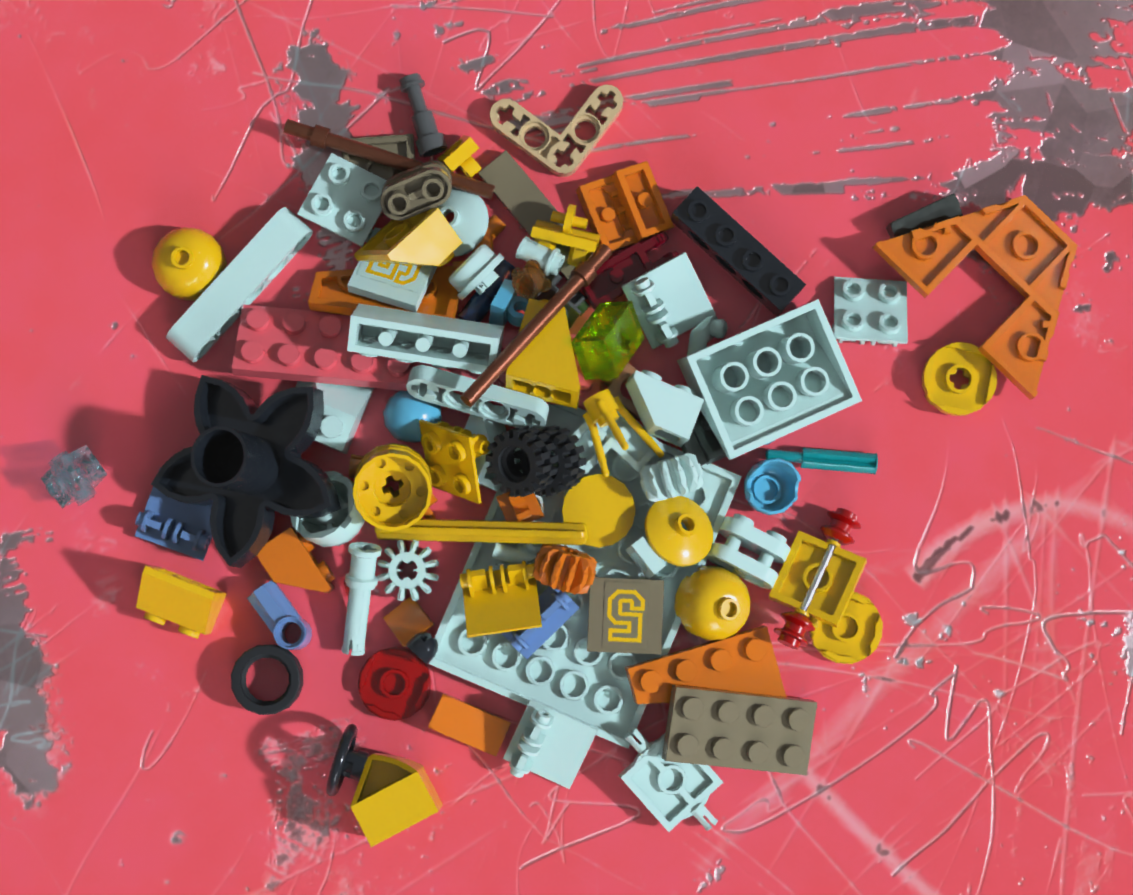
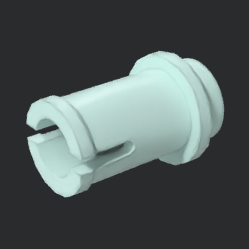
M527 236L522 239L516 252L517 259H522L543 269L544 274L547 276L550 273L556 276L565 260V255L560 254V249L555 248L552 250L531 240Z

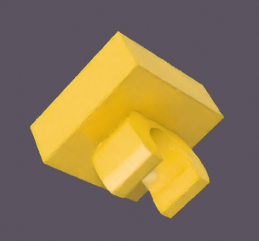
M463 135L437 158L451 172L459 167L470 178L482 169L471 156L479 149V146L470 136Z

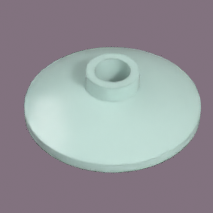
M452 187L448 200L434 208H439L444 217L450 212L454 213V219L449 224L463 242L453 251L454 257H458L471 252L482 241L487 232L489 215L486 204L480 196Z

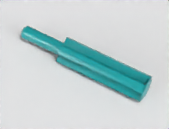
M802 448V452L768 449L765 454L766 459L780 458L788 462L801 463V468L874 475L878 468L877 453Z

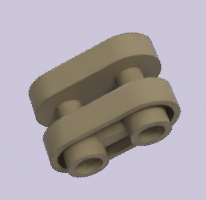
M428 161L390 177L382 188L380 200L382 211L390 219L402 221L443 204L451 194V172L442 162Z

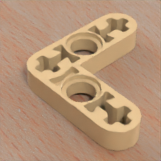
M599 86L593 91L561 135L511 99H501L492 105L490 122L499 134L559 177H567L578 170L619 116L623 107V96L615 86ZM609 95L614 96L613 104L615 108L607 107L602 112L600 119L605 120L604 124H601L594 115L586 113L589 109L594 114L598 111L601 105V101L598 99L600 96L607 98ZM509 109L513 110L512 117L520 125L523 118L528 120L521 127L518 136L512 134L516 131V126L509 121L504 122L503 125L499 123L500 116L498 112L500 110L503 112H507ZM581 122L592 123L596 133L589 140H581L575 134L576 126ZM531 129H539L544 133L545 141L539 147L528 146L524 140L525 134ZM569 137L575 146L584 150L580 153L575 148L570 155L572 165L563 164L561 167L556 166L557 157L555 154L563 155L570 148V143L565 140Z

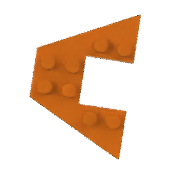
M1026 195L1010 199L1005 203L982 208L979 211L961 217L957 216L923 229L919 228L892 239L878 241L872 247L924 298L941 283L972 249L978 252L1025 298L978 350L1026 397L1031 400L1037 396V386L1043 364L1048 357L1049 342L1055 331L1059 316L1058 309L1063 291L1067 287L1070 265L1074 261L1078 245Z

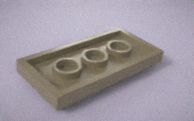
M672 685L662 759L670 762L807 775L817 702L809 699Z

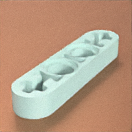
M417 365L410 371L406 390L411 396L419 400L513 427L529 426V428L536 427L542 429L546 425L549 406L543 399L492 384L476 403L469 407L461 400V395L453 391L464 393L476 379L426 365ZM488 401L498 402L503 406L494 405Z

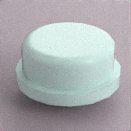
M482 244L450 275L448 281L459 292L457 296L461 300L473 290L481 295L499 277L494 269L505 257L501 253L496 255L486 244Z

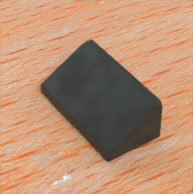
M955 193L891 222L886 229L892 239L957 216L961 217L963 214Z

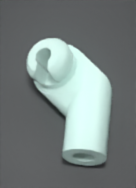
M495 543L491 558L512 565L520 564L522 561L530 564L535 561L536 555L543 544L518 543L513 546L507 543Z

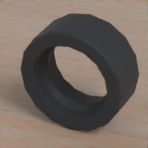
M275 644L258 645L245 651L235 662L231 673V689L236 700L246 710L259 715L276 714L289 708L299 697L304 684L303 669L297 657L288 649ZM261 658L279 660L286 667L289 674V684L286 692L274 701L256 699L249 692L246 685V674L249 667Z

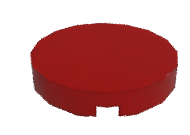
M391 647L379 650L366 660L360 670L358 690L364 705L371 713L381 719L397 721L409 718L423 708L430 696L432 681L429 668L414 652L409 649Z

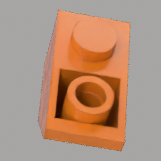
M293 527L288 528L267 542L257 555L275 583L324 593H330L335 589L331 583L335 579L331 569L324 560L318 563L311 553L315 549L313 542L306 540Z

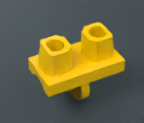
M569 204L566 213L552 211L550 221L563 225L537 219L536 224L532 227L530 237L535 238V242L552 250L556 248L557 244L570 246L567 264L576 267L580 261H586L592 255V252L595 253L601 235L572 228L573 226L586 230L588 219L575 216L577 205Z

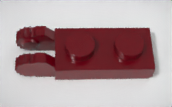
M665 231L642 244L638 242L608 259L596 271L597 277L587 287H581L594 311L624 294L621 288L622 285L679 255L677 251L669 252L654 263H651L648 258L647 252L664 245L669 239Z

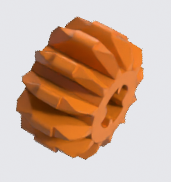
M543 544L536 555L532 576L537 581H540L541 584L550 586L552 589L569 592L574 595L588 593L590 586L593 584L597 561L587 553L566 545Z

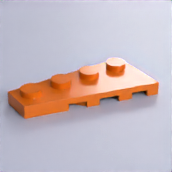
M455 261L453 266L437 267L417 313L455 318L460 299L457 296L459 292L449 283L448 279L464 261ZM355 269L316 272L308 300L310 310L351 316L359 303L409 311L348 292L347 284Z
M764 625L737 633L724 640H713L625 667L636 704L670 703L672 685L786 697L767 626Z

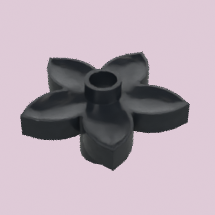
M201 375L194 401V417L200 435L192 447L185 448L174 454L161 467L151 485L165 496L179 502L202 506L212 504L210 514L211 535L217 550L229 566L241 568L258 555L268 542L273 530L275 511L283 515L309 519L323 517L341 509L336 488L328 475L318 465L301 458V454L313 443L321 427L324 414L323 390L315 387L289 388L275 393L257 408L252 398L237 386L223 380Z

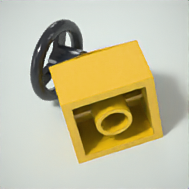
M349 724L339 742L329 773L326 792L329 796H335L343 783L344 777L359 781L350 807L371 847L439 812L443 804L423 765L396 755L381 753L370 755L366 751H355L354 746L358 729L356 725Z

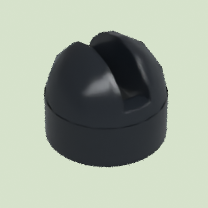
M427 632L417 633L406 644L427 665L438 652L437 639L432 638L431 634Z

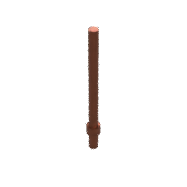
M287 119L284 126V133L308 140L311 146L324 150L326 147L401 171H406L423 164V162L333 134L330 128L317 124L315 127ZM451 172L453 188L487 199L492 198L495 185Z
M601 244L586 261L578 263L571 271V278L461 395V400L467 406L472 407L582 286L587 287L597 277L596 271L612 255V251L607 245Z

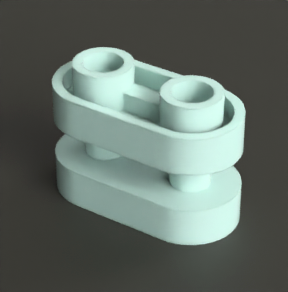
M734 514L733 517H725L720 526L719 533L727 538L725 544L712 543V547L706 557L715 565L733 572L756 586L764 589H773L779 575L770 567L772 562L783 564L786 561L791 550L785 544L787 539L777 532L767 530L765 533L755 528L754 521L744 515ZM742 546L758 554V560L739 552V547Z

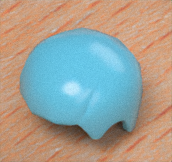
M398 391L388 399L383 411L384 424L391 435L399 441L410 443L421 441L419 420L422 419L431 423H437L442 420L440 405L414 398L408 391Z
M780 458L761 460L751 467L745 477V499L755 511L766 515L784 513L798 499V486L801 476L791 462Z

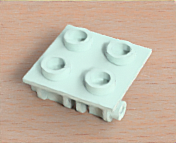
M331 153L297 215L362 247L365 242L369 241L373 232L372 228L382 212L380 200L383 185L387 180Z
M686 252L621 286L652 349L662 344L666 348L676 345L679 342L677 336L697 326L706 317L716 316Z
M834 276V324H832L831 329L835 338L838 339V343H843V341L856 342L857 340L860 342V345H864L865 341H870V344L874 346L876 342L879 344H892V347H897L898 344H907V281Z
M531 698L503 759L509 761L510 773L515 777L522 778L524 774H528L531 771L570 789L596 736L598 728Z

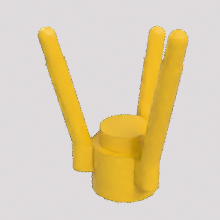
M609 389L600 391L583 402L587 413L582 416L589 427L597 460L604 477L609 476V470L596 423L599 424L600 428L608 425L621 448L627 450L629 447L616 423V420L620 417L619 414L659 458L664 456L661 448L624 407L619 396L613 398Z

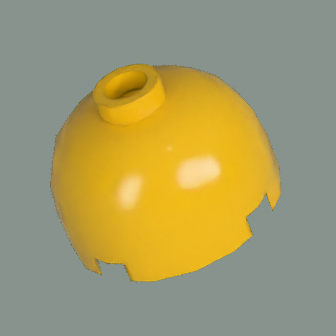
M187 227L172 230L162 237L156 245L152 257L155 279L163 290L179 300L196 301L227 265L224 251L213 236L201 229Z
M701 566L697 568L698 571L694 572L691 576H686L677 589L674 608L676 615L680 617L687 632L702 639L724 640L735 635L746 623L750 613V596L747 586L739 576L722 567Z

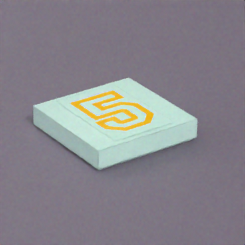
M375 227L370 239L374 235H376L381 229ZM358 261L347 284L348 292L417 312L437 267Z

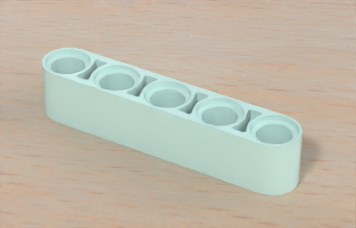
M287 207L281 208L171 327L166 335V339L193 363L198 361L240 317L241 310L244 308L243 305H250L311 238L313 230Z

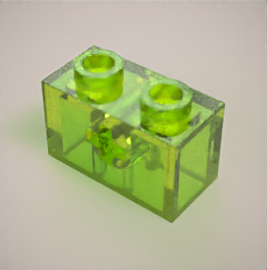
M632 301L599 303L571 342L585 380L600 379L602 381H610L618 378L645 337Z

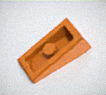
M443 693L428 728L496 757L511 722Z

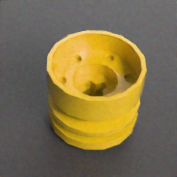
M395 443L377 446L365 454L357 466L353 487L355 506L363 519L378 529L389 531L409 528L422 519L430 506L432 495V480L429 466L423 457L412 448ZM388 476H392L395 481L402 480L399 482V490L394 491L391 486L384 487L387 484Z

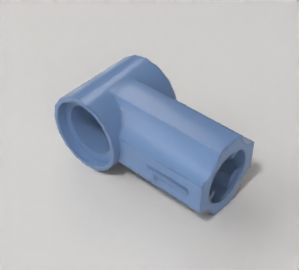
M273 580L260 586L247 598L273 633L274 639L280 647L288 650H300L310 643L312 629L309 623L302 619L278 584L273 582ZM296 623L301 629V637L297 642L291 644L285 638V630L288 625Z

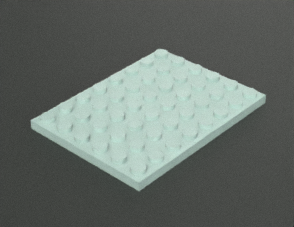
M548 404L549 413L545 427L560 426V429L567 428L570 430L568 435L570 437L585 422L582 415L587 413V411L583 409ZM661 443L664 445L661 448L664 456L659 458L655 455L646 465L684 453ZM610 449L605 454L609 476H613L624 483L633 496L636 509L633 525L624 538L611 546L601 548L586 545L566 546L587 553L597 561L595 577L647 579L626 552V549L642 536L648 542L644 526L645 517L649 508L655 502L647 500L646 494L641 487L640 473H637L616 452ZM551 450V455L554 456L555 453ZM514 458L515 464L519 463L520 459ZM558 462L553 463L552 466L558 468ZM599 463L586 475L584 474L583 477L602 474ZM710 463L701 466L704 481L702 487L680 496L694 501L707 514L712 525L714 543L742 476ZM569 490L546 497V494L543 496L535 495L544 517L534 522H564L562 507L564 497ZM501 491L496 492L485 520L506 521L496 496L503 494ZM681 522L682 527L687 530L686 526ZM475 542L462 574L466 573V569H471V571L485 569V571H489L488 566H493V570L500 569V564H504V569L507 568V565L512 564L491 558L495 543ZM507 543V544H510V545L515 546V545H517L518 543ZM705 557L697 564L686 567L675 566L661 559L666 566L647 579L664 580L661 655L588 652L590 588L588 593L574 595L565 592L580 608L528 659L518 652L502 633L467 638L463 589L459 579L435 635L438 642V652L429 664L526 706L530 699L533 698L598 728L597 736L629 748L630 743L624 737L627 733L631 734L632 737L634 736L630 730L638 727L647 704H636L634 702L625 667L668 654L681 624V619L676 615L674 609L677 589L686 576H691L694 572L698 571L697 568L705 566L708 558ZM537 581L538 597L549 587L541 584L540 581Z

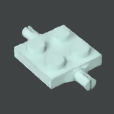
M637 727L631 729L630 731L639 740V743L629 733L624 738L633 746L638 754L634 761L618 775L668 832L683 819L694 816L706 831L710 830L712 826L704 819V815L715 826L718 820L704 805L710 794L723 783L719 776L709 765L670 762L662 759L665 733L659 739L649 743L638 731Z

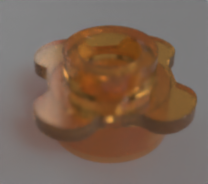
M530 259L523 268L516 267L511 272L512 285L515 292L527 300L529 298L535 299L538 293H546L551 289V281L545 277L544 272L540 269V264L536 260Z

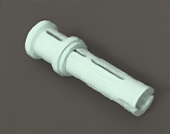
M354 542L349 544L348 552L351 554L349 573L345 575V582L347 587H349L341 651L348 655L349 650L352 649L351 656L365 654L371 590L375 589L378 584V577L375 576L377 557L381 556L382 548L368 542Z

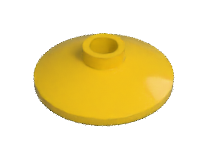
M677 496L657 501L649 508L645 517V534L649 545L661 559L675 566L686 567L697 564L707 556L713 543V530L707 514L697 503L689 498ZM681 522L686 526L687 530L682 527Z

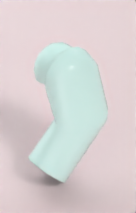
M717 316L706 317L690 333L687 356L706 348L707 343L714 337L723 338L727 333V322L724 319H718Z

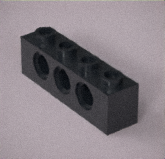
M698 186L672 213V222L776 317L783 312L805 287L806 284Z

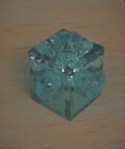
M85 445L71 453L64 451L54 457L48 463L51 468L41 480L46 485L49 494L56 499L61 508H64L73 502H76L78 506L93 498L97 494L94 488L106 477L107 473L88 446Z

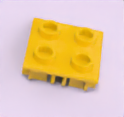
M422 419L419 420L421 444L424 448L426 463L429 466L432 487L477 504L482 503L475 459L489 452L487 448L490 442L487 440V437L482 434L472 435L470 430L459 426H450L444 421L431 423Z
M522 561L520 564L507 565L505 569L504 564H500V569L493 570V566H488L489 571H485V569L472 571L471 569H466V573L460 574L467 638L542 627L537 581L532 576L534 570L533 563L526 564V561Z

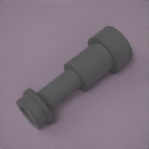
M418 73L401 78L399 80L401 84L400 90L402 93L408 94L414 113L411 119L418 137L415 143L420 157H430L445 151L447 145L444 135L438 132L433 113L427 109L421 88L425 86L424 80L421 79Z

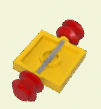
M837 508L836 512H827L832 521L829 526L823 525L820 527L822 533L827 538L826 542L798 531L787 559L778 574L779 576L769 594V599L795 610L794 612L781 613L780 616L785 621L784 627L774 628V632L779 635L778 641L787 647L798 650L800 645L808 646V642L803 638L805 632L815 631L809 616L835 628L839 626L867 563L866 558L840 548L841 545L854 544L855 540L850 536L852 529H861L860 523L856 521L857 515L849 510Z

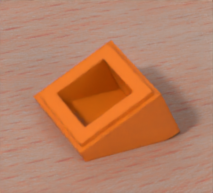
M411 596L383 617L403 647H406V644L414 635L425 632L434 625L417 601H413Z

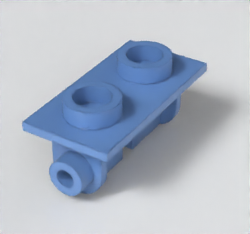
M549 586L538 597L542 627L502 633L509 643L526 659L580 608L565 592L552 589Z

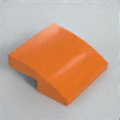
M648 161L617 170L611 176L581 185L575 190L592 233L601 235L598 247L601 244H605L611 249L612 253L674 228Z

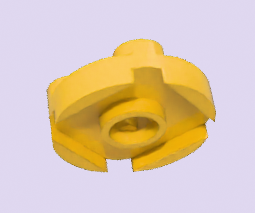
M956 342L946 345L933 353L925 363L922 372V388L929 404L947 415L966 416L980 410L992 398L997 386L996 369L978 350L979 347L970 343ZM957 369L963 370V377L969 378L968 385L963 384L960 389L954 388V383L950 381V375H955Z

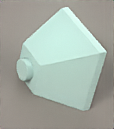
M298 381L296 387H315L323 390L324 414L320 430L314 441L347 454L374 388Z

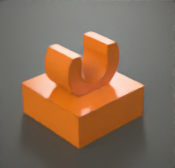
M510 492L496 496L506 521L534 522L544 517L535 493L524 497L509 496Z

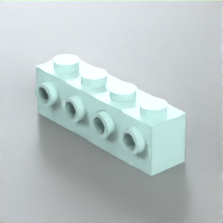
M359 303L351 314L347 351L357 352L366 357L382 356L395 358V360L405 363L420 362L431 364L437 368H458L468 370L471 373L482 374L501 353L504 326Z

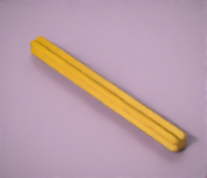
M421 519L409 528L397 531L374 528L376 536L380 540L584 545L588 537L586 524L572 522Z

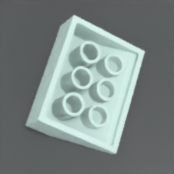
M819 299L677 360L688 387L696 392V396L704 399L700 410L729 460L862 401Z

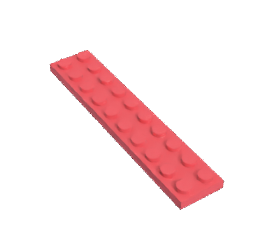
M244 304V308L241 310L231 369L233 375L407 391L406 384L413 367L417 365L434 366L420 362L405 363L397 361L395 358L382 356L366 357L357 352L347 351L351 318L349 315ZM504 328L501 352L518 335L519 329ZM570 334L580 382L578 407H585L583 402L600 391L604 337ZM438 368L473 379H477L481 375L471 373L465 369ZM507 369L493 383L494 385L505 388ZM453 391L454 393H457L459 395L463 394V392ZM545 401L547 404L559 405Z

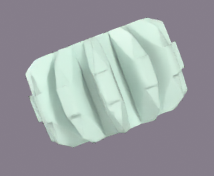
M691 453L680 454L645 465L639 471L642 490L645 492L647 500L653 502L700 489L704 484L701 464L698 463L696 455Z
M399 540L397 541L399 554H396L390 547L384 550L386 555L392 559L390 563L385 560H378V566L388 568V573L377 576L378 581L391 579L392 582L384 590L386 594H390L397 587H400L397 600L404 601L407 589H409L412 600L417 601L419 600L417 587L420 586L427 594L432 592L431 587L424 581L426 578L438 581L439 575L428 573V568L438 566L439 562L438 560L425 562L424 559L432 552L430 547L424 548L418 555L419 541L413 540L410 550L407 552L405 542ZM403 562L407 564L416 563L418 569H414L417 572L414 579L410 577L402 579L399 572H403V570L399 569Z

